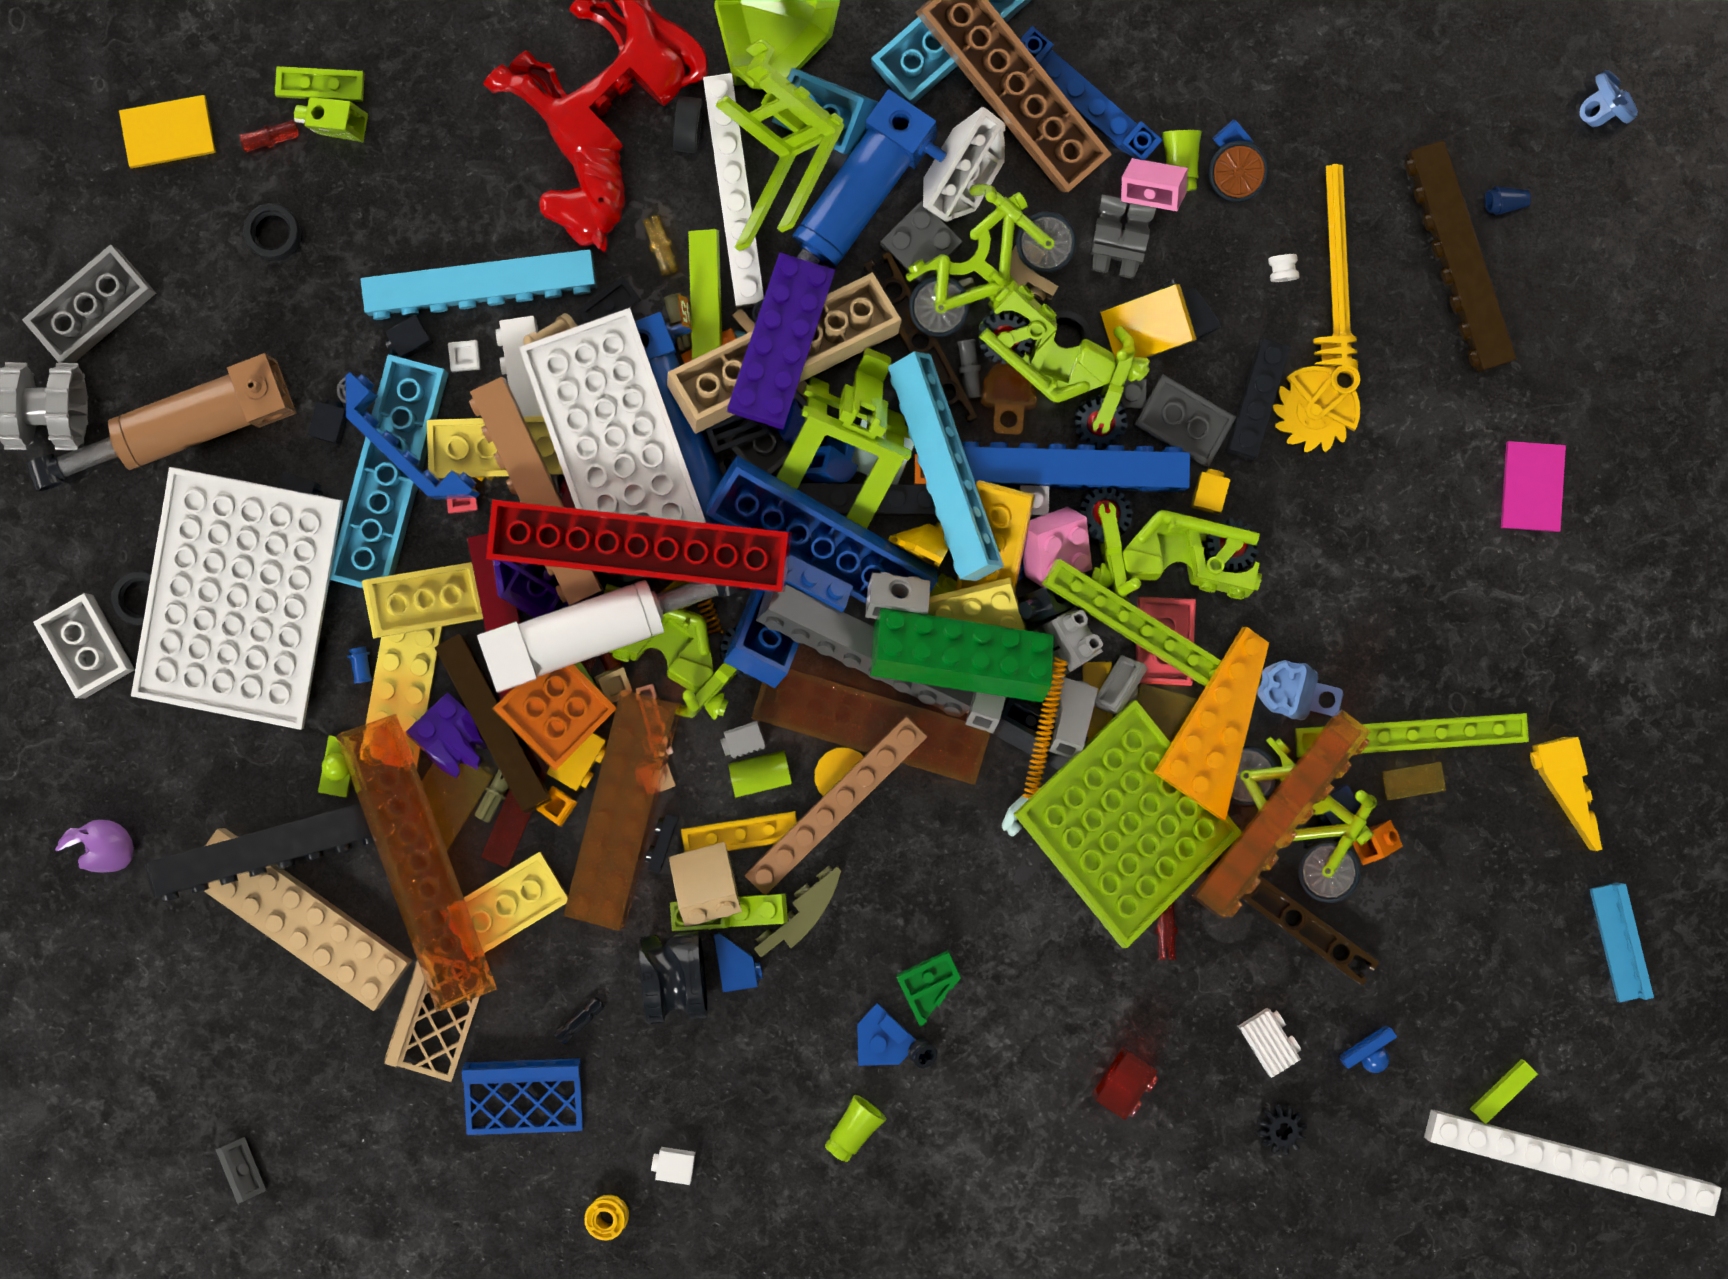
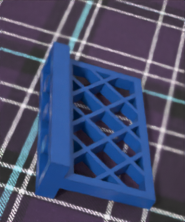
M581 1058L465 1062L462 1068V1082H464L466 1134L583 1131ZM549 1081H556L553 1085L549 1083ZM561 1081H574L575 1091L568 1099L556 1089ZM521 1082H527L524 1086L520 1084ZM532 1082H541L548 1088L539 1100L527 1090ZM493 1083H498L495 1087L491 1085ZM503 1083H512L519 1090L510 1101L498 1091ZM471 1084H483L490 1092L480 1102L471 1094ZM551 1092L563 1102L554 1113L542 1103ZM522 1093L534 1103L525 1114L513 1104ZM493 1094L505 1104L496 1115L484 1105ZM574 1097H575V1105H574L573 1103H571V1101H572V1099H573ZM472 1102L476 1105V1107L473 1110ZM568 1106L576 1113V1123H564L557 1115ZM537 1107L550 1117L544 1124H535L528 1118ZM508 1108L521 1118L515 1125H506L499 1119ZM479 1109L492 1119L486 1126L473 1127V1115Z

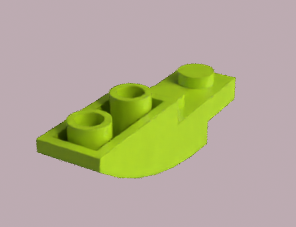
M786 893L739 896L742 912L688 927L684 925L677 901L670 902L672 931L788 923Z

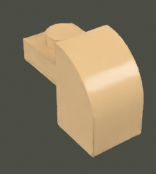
M1022 239V248L1025 256L1030 262L1038 266L1044 257L1045 251ZM1015 245L1012 251L1010 275L1019 286L1023 284L1031 288L1030 290L1036 298L1043 301L1045 298L1052 300L1059 286L1024 265Z

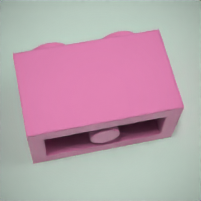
M1132 158L1122 176L1121 201L1178 211L1187 193L1188 168Z

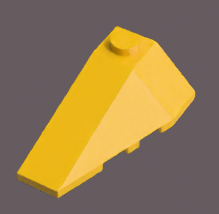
M1562 737L1532 745L1533 752L1530 753V759L1535 770L1538 769L1540 776L1589 850H1602L1596 816L1592 810L1589 811L1588 805L1591 804L1593 799L1591 790L1583 782L1582 776L1588 775L1579 737Z

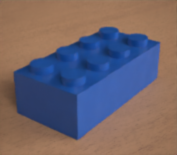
M752 589L723 662L776 688L788 674L799 643L793 641L791 637L779 631L770 630L764 624L756 621L765 591Z

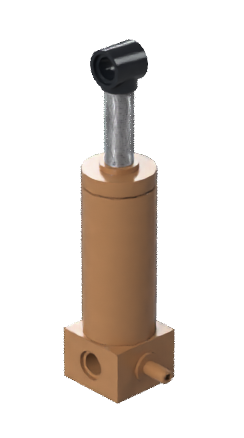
M264 353L227 367L228 375L109 419L110 437L62 456L50 454L27 462L26 465L36 491L40 492L55 488L63 484L67 476L116 457L122 461L128 470H132L250 424L260 428L297 414L277 360Z

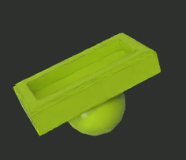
M328 736L325 757L322 762L319 793L348 797L358 740Z

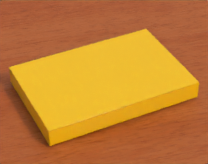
M205 95L119 110L128 163L131 169L216 153Z
M1175 284L1100 312L1115 359L1117 352L1123 347V344L1114 335V329L1118 326L1123 327L1134 339L1136 352L1133 357L1147 358L1197 340L1180 284Z

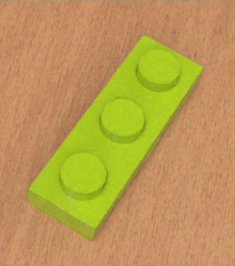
M277 66L275 96L280 98L309 99L314 97L363 102L365 73L354 70Z

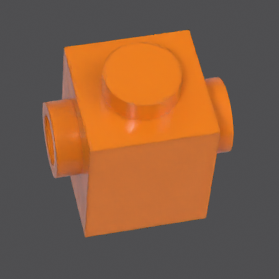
M1391 820L1370 827L1369 829L1374 833V836L1362 846L1357 840L1353 843L1362 865L1385 858L1403 847L1399 834Z

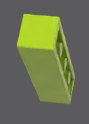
M1521 1059L1470 1110L1481 1122L1487 1124L1538 1074L1525 1060Z

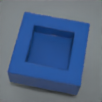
M1234 119L1212 138L1219 148L1234 141L1254 142Z

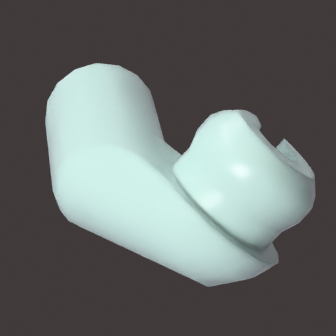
M1023 796L1018 798L1009 807L1002 822L1003 830H1006L1010 836H1015L1022 829V825L1017 822L1014 813L1028 800V798Z

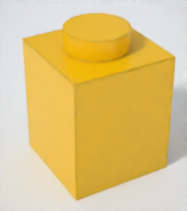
M1208 469L1207 473L1201 472L1199 474L1191 508L1217 515L1222 513L1230 479L1224 478V472Z

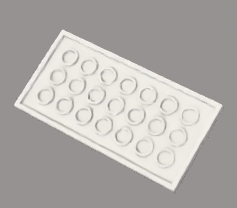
M630 308L519 347L576 509L706 523Z

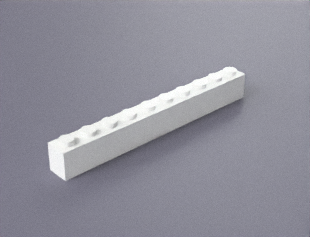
M1431 1109L1424 1138L1436 1144L1715 1216L1721 1187L1711 1182L1494 1125L1484 1124Z

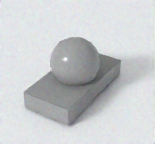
M1120 655L1096 695L1094 706L1115 715L1119 714L1130 701L1137 699L1139 694L1138 684L1148 669L1146 665Z

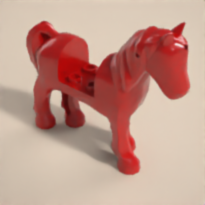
M575 0L569 11L579 19H590L605 27L614 37L619 47V54L614 62L598 76L569 95L562 88L556 70L549 63L537 62L528 50L519 54L509 67H506L504 64L496 67L483 83L493 93L503 91L518 95L529 103L547 122L551 136L560 151L573 165L580 187L571 190H549L543 193L539 201L540 212L545 218L563 226L579 245L588 246L595 244L603 252L607 250L606 235L620 222L626 200L624 196L623 172L619 164L621 160L619 152L623 145L597 115L603 116L613 105L611 101L618 94L620 96L625 95L632 88V81L634 79L658 103L665 106L675 98L682 87L701 81L708 74V59L705 49L683 27L657 13L650 0H614L620 7L624 17L616 12L613 4L608 0ZM685 66L690 68V73L687 75ZM536 83H537L540 87H542V89L545 91V93L536 85Z

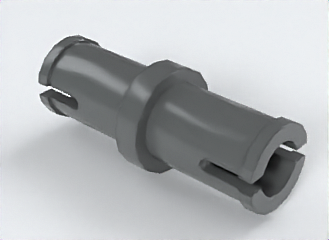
M975 339L957 342L961 367L958 370L959 374H962L964 392L968 399L983 397L979 371H982L977 361Z

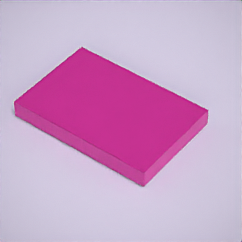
M1506 442L1501 528L1560 532L1566 445Z

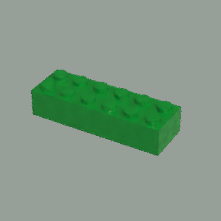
M881 608L874 623L870 676L1043 703L1052 682L1054 635Z

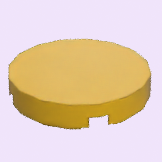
M836 748L828 751L818 761L815 768V784L819 793L824 796L864 756L851 748Z

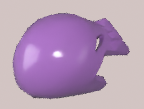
M99 819L92 820L80 828L68 829L59 840L58 846L55 849L59 851L83 842L86 853L78 859L79 868L91 872L105 873L116 872L126 868L132 861L134 846L127 830L120 824L110 820Z

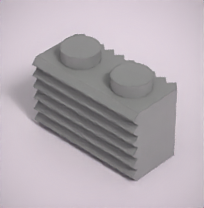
M759 721L725 731V738L720 739L725 756L731 755L735 759L739 756L743 757L744 754L754 753L755 750H764L767 747Z

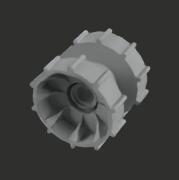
M5 362V367L0 368V441L4 445V450H27V445L34 443L33 438L36 425H47L48 439L55 445V450H78V446L84 444V436L88 425V395L84 379L85 373H82L79 363H56V367L49 369L50 374L47 387H36L34 373L28 368V363Z

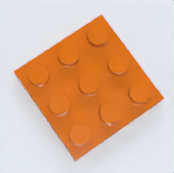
M574 664L536 677L537 679L512 688L492 708L554 771L617 709Z

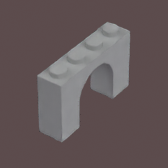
M1060 677L1064 682L1059 683L1063 686V688L1059 689L1062 693L1058 695L1061 699L1055 700L1059 702V705L1055 706L1058 711L1054 712L1057 716L1055 717V728L1049 752L1072 758L1084 748L1098 688L1090 686L1084 681ZM974 692L965 725L993 733L1000 721L1007 697Z

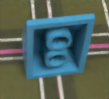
M792 68L787 80L797 88L802 86L809 91V97L829 112V114L836 113L844 119L842 123L845 126L833 149L850 155L867 132L865 121L878 104V101ZM773 117V123L789 129L777 118Z

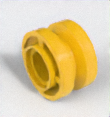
M600 1196L589 1206L585 1213L586 1229L593 1237L599 1240L614 1239L626 1227L629 1220V1210L625 1202L617 1196ZM601 1212L610 1213L613 1217V1223L604 1222L601 1218Z

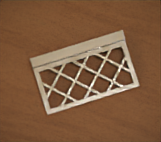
M421 949L384 1058V1064L394 1067L399 1066L452 1082L488 971ZM436 962L448 965L453 976L437 983L433 975ZM453 967L462 971L456 974ZM468 972L480 975L477 986L465 992L458 977ZM430 979H432L434 985L428 988ZM455 979L462 994L446 1001L440 987ZM437 989L444 1003L428 1011L423 1001L425 994ZM474 992L472 1001L470 1002L468 995ZM465 998L469 1005L468 1013L456 1019L449 1005ZM421 1006H422L423 1009H424V1011H425V1013H423L422 1015L418 1016V1015H419V1012H420V1009H421ZM446 1007L453 1021L438 1029L431 1014ZM428 1017L435 1031L419 1038L414 1029L417 1021ZM465 1020L463 1028L461 1030L458 1023ZM455 1025L460 1033L459 1040L447 1047L440 1032ZM413 1033L416 1040L409 1044ZM437 1034L444 1049L428 1056L421 1042ZM418 1044L425 1059L415 1064L404 1061L406 1051ZM456 1048L452 1057L449 1051ZM446 1053L451 1061L448 1073L435 1070L431 1060ZM428 1062L430 1068H427V1067H424V1066H421V1065H423V1064H425V1063Z

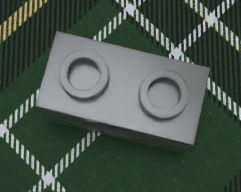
M872 572L867 588L865 617L877 619L881 608L927 615L929 610L930 581L914 576L901 577L887 572Z

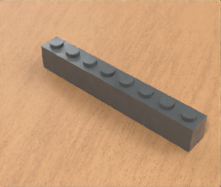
M787 584L785 592L765 591L756 621L764 624L768 629L779 631L791 637L797 643H804L816 649L822 655L831 656L841 661L847 667L856 668L868 674L872 679L881 680L893 686L899 692H906L918 698L924 704L933 705L943 710L949 716L960 718L969 711L974 693L972 691L870 676L873 626Z

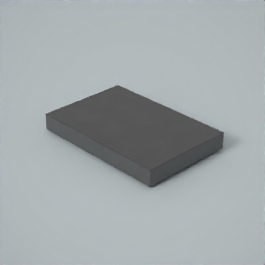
M1161 374L1133 425L1170 447H1182L1183 452L1190 453L1191 459L1205 467H1209L1234 423L1236 416L1166 375Z

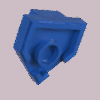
M878 1003L857 1023L858 1066L899 1065L908 1056L910 1045L916 1041Z

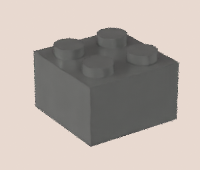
M921 201L881 240L880 247L886 253L890 251L894 261L908 274L910 273L908 267L918 260L923 259L927 263L940 254H945L951 258L962 247L963 241L938 216L924 208L923 201ZM936 270L927 271L913 280L919 284L923 280L932 277Z

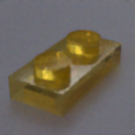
M1441 762L1382 771L1387 800L1446 791Z

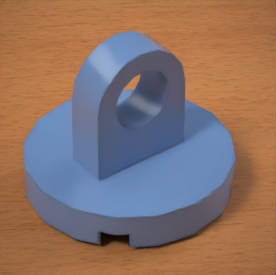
M1605 70L1595 76L1599 91L1587 98L1581 105L1579 112L1581 119L1588 125L1597 127L1614 116H1617L1626 124L1637 118L1638 110L1630 93L1626 90L1623 91V89L1620 90L1618 87L1621 84L1619 78L1609 70ZM1600 105L1599 112L1595 116L1590 117L1592 109Z

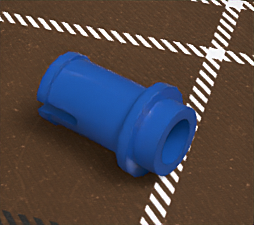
M366 646L349 649L350 655H347V658L351 660L354 684L372 681L367 656L370 655V652H367Z

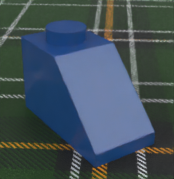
M716 932L714 938L723 992L758 987V980L763 979L761 963L755 962L754 955L722 932Z

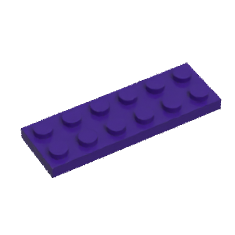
M779 252L727 408L728 413L784 430L835 274V269Z

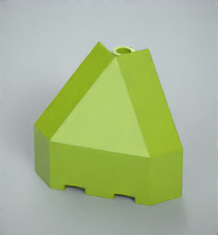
M715 0L714 7L734 85H747L753 89H761L759 83L746 73L753 59V56L746 51V48L760 39H764L775 48L768 64L782 76L788 79L792 68L800 70L832 37L840 0Z

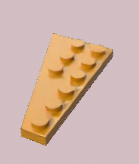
M1242 627L1153 772L1211 814L1225 821L1269 642L1248 627Z

